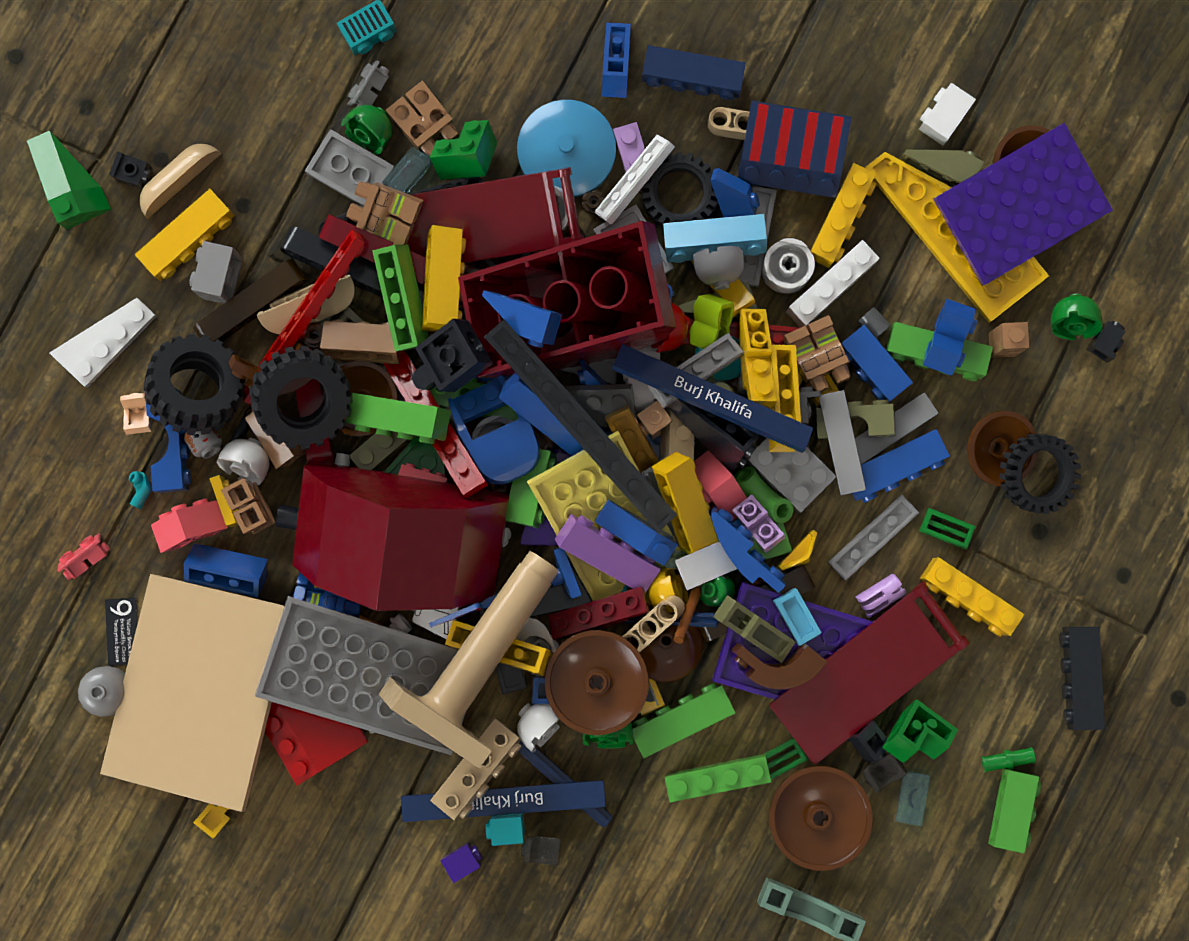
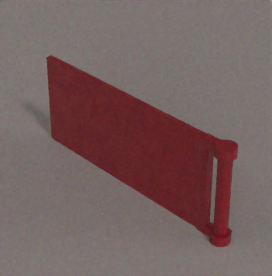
M571 167L411 194L424 201L407 243L409 250L426 257L427 234L432 225L462 229V238L466 239L464 254H461V262L464 263L550 249L584 239V236L580 233L570 179L572 175ZM553 178H560L570 237L564 238Z
M925 582L914 587L898 603L826 659L827 663L811 680L786 690L769 704V707L813 764L820 762L945 661L969 645L968 639L965 636H961L928 592L929 587ZM918 597L922 599L954 643L950 647L947 646L914 602L915 599Z

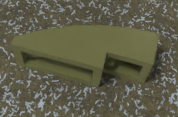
M728 595L713 616L781 663L796 643V641Z

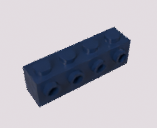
M648 45L642 82H646L651 87L670 86L672 90L680 92L685 91V89L693 90L696 94L702 96L715 94L725 100L739 99L746 62Z

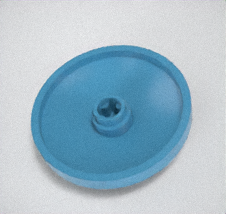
M558 100L541 106L527 118L518 137L517 154L524 175L571 167L572 175L570 179L574 198H579L587 192L596 190L609 176L615 162L616 141L609 122L597 109L576 100ZM553 178L554 186L562 188L560 178Z

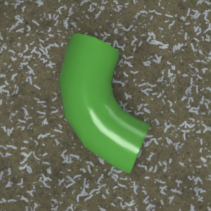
M745 467L734 475L745 496L748 498L750 495H753L768 512V516L773 521L785 523L791 518L793 514L791 501L772 490L753 467Z

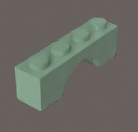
M766 877L757 899L759 906L783 916L804 921L843 941H859L866 923L864 918L858 914Z

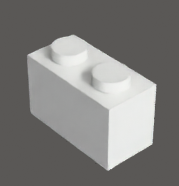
M953 83L947 89L943 87L933 99L937 104L933 109L928 107L919 119L923 122L919 130L942 146H944L976 100Z

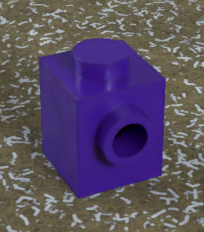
M467 842L442 857L440 861L452 882L455 883L480 868L482 865L480 860L483 857L476 845L471 846L470 842Z

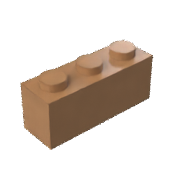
M342 320L324 321L320 350L325 356L329 355L334 360L399 364L401 351H395L389 323L370 324L366 321H359L357 323H347Z

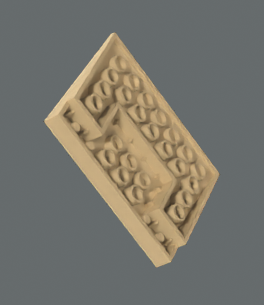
M150 574L123 680L124 696L115 712L100 774L245 812L272 703L254 695L284 605Z

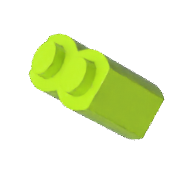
M712 294L698 296L693 307L695 321L689 331L690 343L705 349L727 333L730 334L729 326L734 315V303Z

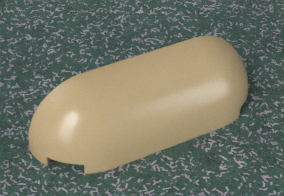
M194 144L180 153L142 189L140 207L145 217L149 219L213 162L221 152L208 144Z
M350 275L339 279L335 285L336 288L333 295L329 299H325L321 305L320 314L316 319H312L310 323H316L335 315L350 305L354 296V284ZM314 284L270 303L271 309L264 312L260 311L257 317L262 326L272 333L280 334Z

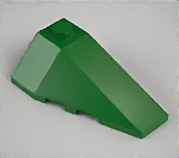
M50 131L27 140L48 203L60 226L68 230L112 210L103 188Z

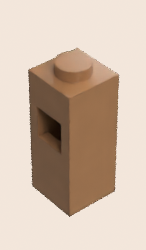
M1028 322L1002 323L988 333L989 346L993 347L991 358L1015 357L1029 348Z
M254 412L245 417L276 469L291 465L306 453L305 449L302 450L300 445H296L295 449L287 448L284 442L280 445L274 442L271 436H267L262 431Z

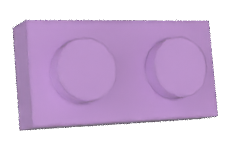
M637 122L613 129L625 173L645 150Z

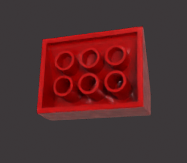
M275 702L271 703L265 733L296 786L369 742L361 728Z

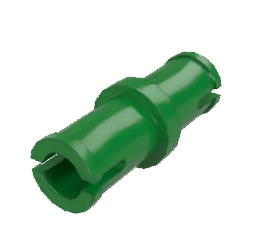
M1029 747L1015 751L1007 749L1003 750V753L981 756V762L984 772L987 773L988 771L1004 768L1013 770L1015 766L1036 763L1033 748Z

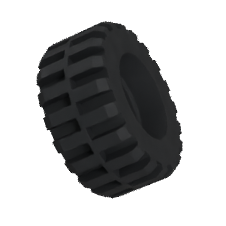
M187 334L186 338L182 339V336L179 335L173 337L171 343L169 341L164 342L160 345V349L156 350L152 355L144 380V398L146 404L151 405L150 412L154 417L159 415V422L165 427L168 424L173 426L172 431L180 433V430H185L187 435L194 436L196 431H201V435L210 434L212 428L215 431L223 428L224 423H229L233 419L235 412H237L245 392V380L232 374L233 370L228 362L235 352L229 347L225 349L223 347L224 343L218 339L214 342L209 340L210 336L202 335V338H198L196 334ZM186 369L202 371L214 380L218 388V394L207 400L186 398L174 388L171 376Z
M300 346L299 350L288 347L285 348L286 353L281 355L277 351L271 355L273 358L271 361L267 362L264 360L261 363V371L255 372L252 378L254 385L250 386V403L256 420L267 436H271L273 441L279 445L284 442L287 448L295 449L296 445H300L303 450L310 449V444L316 443L317 447L324 445L323 440L327 437L330 440L337 436L336 429L343 430L347 424L344 418L350 417L352 409L349 404L353 402L350 384L335 360L329 355L325 356L322 351L316 348L310 351L306 346ZM302 377L318 380L324 388L325 396L322 404L315 412L305 417L295 418L287 416L279 410L277 397L281 389L288 382Z

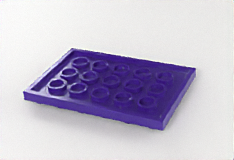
M1065 123L933 198L981 286L986 285L1113 211Z
M742 582L736 601L795 641L773 602L774 599L783 594ZM804 601L821 631V634L804 644L808 645L826 660L873 621ZM728 627L712 680L772 699L778 698L788 690L771 689L761 686L744 675L750 668V665L745 669L734 660L737 655L731 650L737 642L762 662L769 664L780 662ZM797 643L794 644L784 661L799 647Z

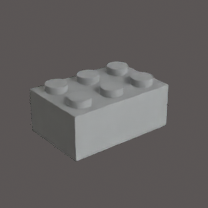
M769 438L753 452L747 462L777 494L791 501L793 510L797 514L801 513L837 477L807 447L803 453L798 451L769 452Z

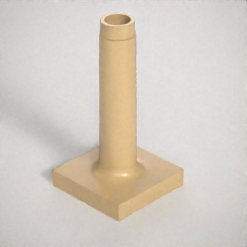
M529 551L426 695L418 696L390 677L380 691V697L391 710L480 769L492 750L474 733L462 726V718L551 586V582L559 570L537 554Z

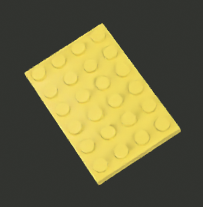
M616 431L608 437L638 470L619 432ZM585 450L527 481L556 535H558L571 514L578 518L580 515L587 517L594 523L592 526L600 530L602 526L597 524L595 519L608 499L646 520ZM668 525L664 526L662 530L673 537ZM614 536L615 539L619 540L620 542L622 541L617 536ZM679 546L676 547L665 566L671 564L676 566L675 560L684 557L679 556L682 554ZM565 551L593 601L621 593L625 586L624 583ZM656 562L659 568L665 567L664 565Z

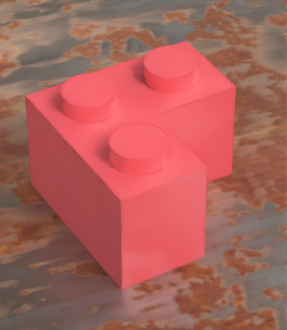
M708 450L694 461L697 479L703 486L702 494L705 501L712 505L710 506V511L714 506L718 510L723 508L732 515L733 519L731 521L733 522L737 517L732 512V509L747 499L734 476Z
M202 499L192 503L193 506L187 507L186 504H181L171 508L172 511L159 515L160 520L151 524L160 552L164 553L179 549L195 540L214 536L226 530L228 526L225 524L218 501L208 502L207 499Z

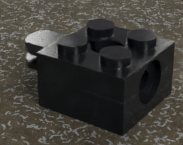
M453 318L415 348L424 364L413 372L412 381L416 388L420 390H432L437 386L439 391L456 392L493 364L469 320Z

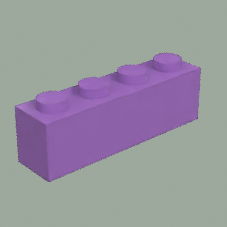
M571 514L555 538L559 548L633 589L643 587L646 593L661 570L655 560L634 550L635 548L623 540L620 542L615 539V535L602 527L599 530L592 526L594 523L587 517L580 515L578 518Z

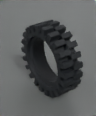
M677 152L673 156L670 153L642 187L641 199L643 200V207L646 209L648 217L653 219V223L657 226L660 224L662 229H664L663 223L704 220L711 217L714 213L717 198L710 181L713 172L710 170L711 166L708 163L704 164L702 162L703 159L698 156L696 159L692 153L682 155V152ZM685 171L695 176L703 188V199L695 210L685 214H675L666 210L659 202L657 187L660 181L671 172Z
M1029 434L1026 435L1027 438L1021 437L1017 440L1019 444L1012 443L1009 447L1012 453L1005 452L1003 457L1008 459L1007 463L1001 462L1000 468L1005 469V473H999V479L1005 480V483L1000 485L1003 490L1008 491L1004 495L1007 499L1012 500L1011 503L1026 511L1038 514H1050L1049 511L1056 512L1059 510L1058 506L1065 507L1068 504L1065 499L1072 500L1075 496L1070 492L1071 489L1078 490L1079 485L1074 484V479L1081 480V474L1075 473L1076 469H1081V464L1074 462L1079 457L1077 453L1071 452L1074 448L1069 444H1065L1067 441L1055 436ZM1039 451H1048L1056 459L1059 472L1055 486L1048 493L1034 497L1028 493L1023 485L1022 470L1025 462L1031 455Z

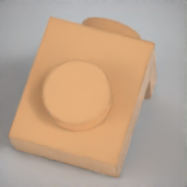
M132 393L120 397V402L124 408L123 430L126 435L151 432L152 418L148 417L146 413L145 393Z
M659 401L654 402L637 414L640 421L639 425L645 436L650 435L653 440L661 435V429L672 422Z

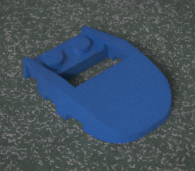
M498 376V379L454 399H448L454 425L461 443L484 480L492 484H506L527 475L537 466L541 456L539 441L533 425L517 412L516 414L519 419L474 440L470 437L465 423L507 405L499 398L503 384L506 381L503 376Z

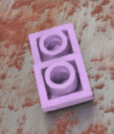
M750 495L732 509L737 519L753 534L751 537L765 553L785 539V534L768 516V512L753 495Z

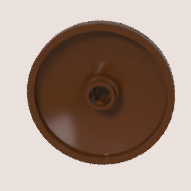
M602 630L585 631L563 642L553 653L545 673L546 696L553 712L568 727L589 735L610 734L627 726L642 710L649 690L647 666L637 648L624 637Z
M809 766L795 771L782 781L770 802L769 827L776 845L789 860L807 869L827 871L848 864L864 849L872 830V809L867 794L854 778L833 767Z

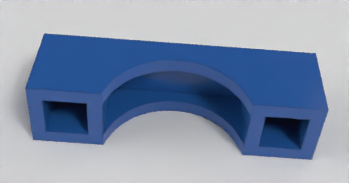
M146 404L147 416L160 421L159 415L154 417L150 412L151 405ZM168 424L165 427L169 437L167 452L159 462L151 466L152 491L157 493L189 490L188 484L192 482L191 471L187 469L186 461L190 457V451L184 441V434L187 431L180 430V433L172 431L173 426Z

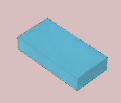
M796 588L773 600L797 645L801 646L821 634L819 627Z

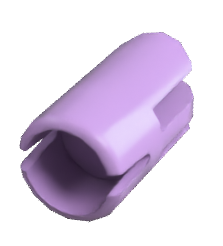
M890 574L857 595L856 599L858 602H861L860 606L865 610L866 616L870 618L905 596L906 590L905 588L902 589V583L895 574Z

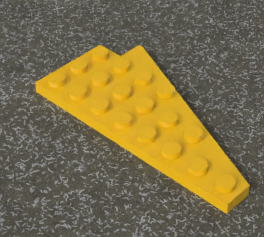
M886 152L865 167L876 173L873 181L877 183L876 185L988 323L1049 277L1038 261L1032 257L986 285L981 286L933 198L952 187Z

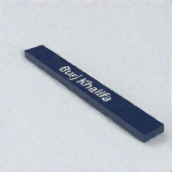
M622 344L612 366V370L798 452L803 453L806 450L813 431L812 427L627 345Z
M604 780L488 789L480 799L476 797L472 802L471 806L473 809L467 817L606 807ZM436 793L401 796L403 822L451 818L430 801Z

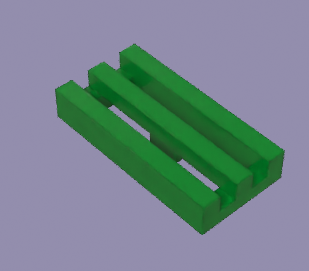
M927 508L919 532L967 550L976 526ZM931 516H935L952 524L968 529L967 534L963 533L961 531H958L956 529L933 521L930 518ZM931 525L965 539L964 543L930 530L927 526Z
M794 738L764 753L766 754V759L793 744L795 746L793 750L770 761L768 768L781 763L797 753L800 755L796 760L770 773L771 780L808 760Z

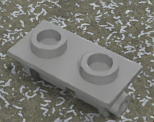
M375 61L372 64L368 63L361 72L360 76L363 79L359 86L355 84L349 92L348 97L351 99L347 105L350 106L356 103L358 104L357 107L364 104L372 106L378 95L370 89L373 87L381 91L389 78V70L383 66L378 68L379 61Z

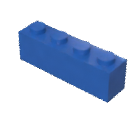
M516 372L504 382L499 395L503 402L571 456L584 450Z
M937 429L862 464L861 468L866 490L851 493L855 502L860 499L864 503L878 497L876 492L885 488L886 492L900 486L898 481L906 477L911 481L922 476L921 470L930 466L931 470H934L944 465L943 459L950 455Z

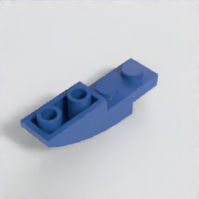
M714 506L711 509L713 525L718 539L732 563L752 584L758 577H761L779 593L786 586L783 579L785 575L776 566L773 565L770 568L763 562L765 560L764 556L756 549L749 550L754 545L751 538L753 534L741 524L738 527L731 521L733 517L723 508L718 510Z

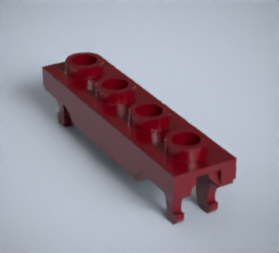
M638 587L548 615L552 639L557 641L585 631L598 630L625 622L630 618L649 613V608L645 601L644 588Z

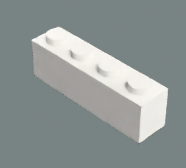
M862 240L790 305L786 313L800 328L807 327L808 324L816 319L872 268L880 258Z

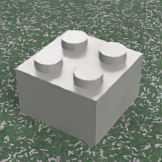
M203 241L202 247H199L196 253V262H198L196 272L193 271L190 277L191 290L202 299L222 304L226 303L234 297L243 257L233 247Z

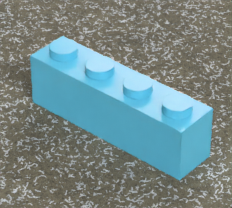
M764 214L663 223L667 262L681 263L693 260V255L696 252L709 248L710 253L717 251V247L721 246L740 247L743 250V255L756 256L767 253Z

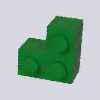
M473 120L465 122L459 139H442L435 142L430 160L440 180L486 176L498 144L489 121Z
M916 699L902 711L882 748L902 763L907 761L918 750H921L935 760L950 747L958 729Z

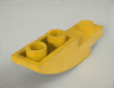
M741 309L740 348L744 351V354L740 357L743 390H747L749 400L762 406L774 407L777 399L770 361L773 351L766 309Z

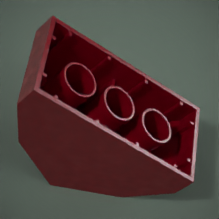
M645 221L632 223L458 277L466 320H469L493 362L478 377H508L515 373L484 338L503 318L482 296L483 290L496 292L562 314L554 345L543 344V348L528 344L527 338L520 336L550 371L581 366L579 360L582 359L587 364L616 359L622 344L636 350H641L664 340L676 328L655 224Z
M310 460L303 470L292 565L316 587L376 611L455 609L482 602L494 596L497 589L510 493L481 489L465 499L456 484Z

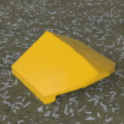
M815 530L809 531L792 549V552L776 567L781 571L809 563L817 532Z

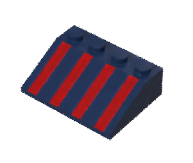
M751 100L738 178L753 185L836 198L842 174L851 116Z

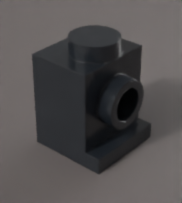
M118 151L109 175L116 181L143 189L145 184L152 178V167L145 161ZM131 166H134V171L132 173H129Z
M1115 321L1105 322L1102 324V330L1093 337L1086 350L1106 363L1114 360L1117 355L1113 352L1116 353L1124 343V340L1121 339L1126 332L1124 331V326Z
M870 721L847 739L865 761L878 762L887 754L886 750L882 748L887 737L875 721Z

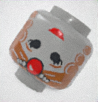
M212 428L210 434L201 435V431H196L195 436L187 435L186 432L184 441L194 456L207 459L220 451L222 437L218 431Z

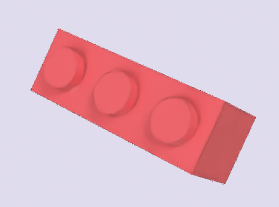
M410 463L402 464L398 474L448 482L445 474L436 472L435 475L426 468L419 470L415 468L416 465Z

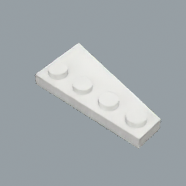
M136 298L54 349L50 354L84 387L88 388L157 316Z

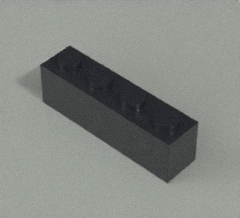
M1100 626L1062 627L1063 632L1059 635V643L1064 651V658H1061L1060 662L1061 671L1065 673V684H1062V696L1066 699V709L1063 711L1064 724L1070 730H1105Z

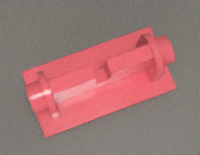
M100 533L94 537L90 535L79 544L81 547L76 551L72 552L70 550L60 557L57 571L60 572L65 569L63 574L68 580L76 579L89 569V566L84 562L85 559H88L94 565L108 555L107 552L110 548L105 542L100 544Z

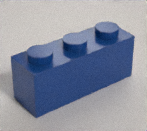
M865 325L841 343L849 363L856 369V376L863 383L867 382L873 389L871 393L876 400H888L889 403L913 383Z
M194 543L184 562V582L258 598L267 579L268 559Z

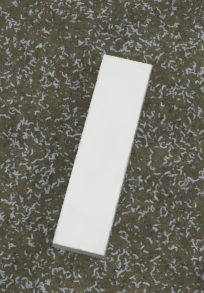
M656 135L595 210V213L612 225L675 146L668 140Z

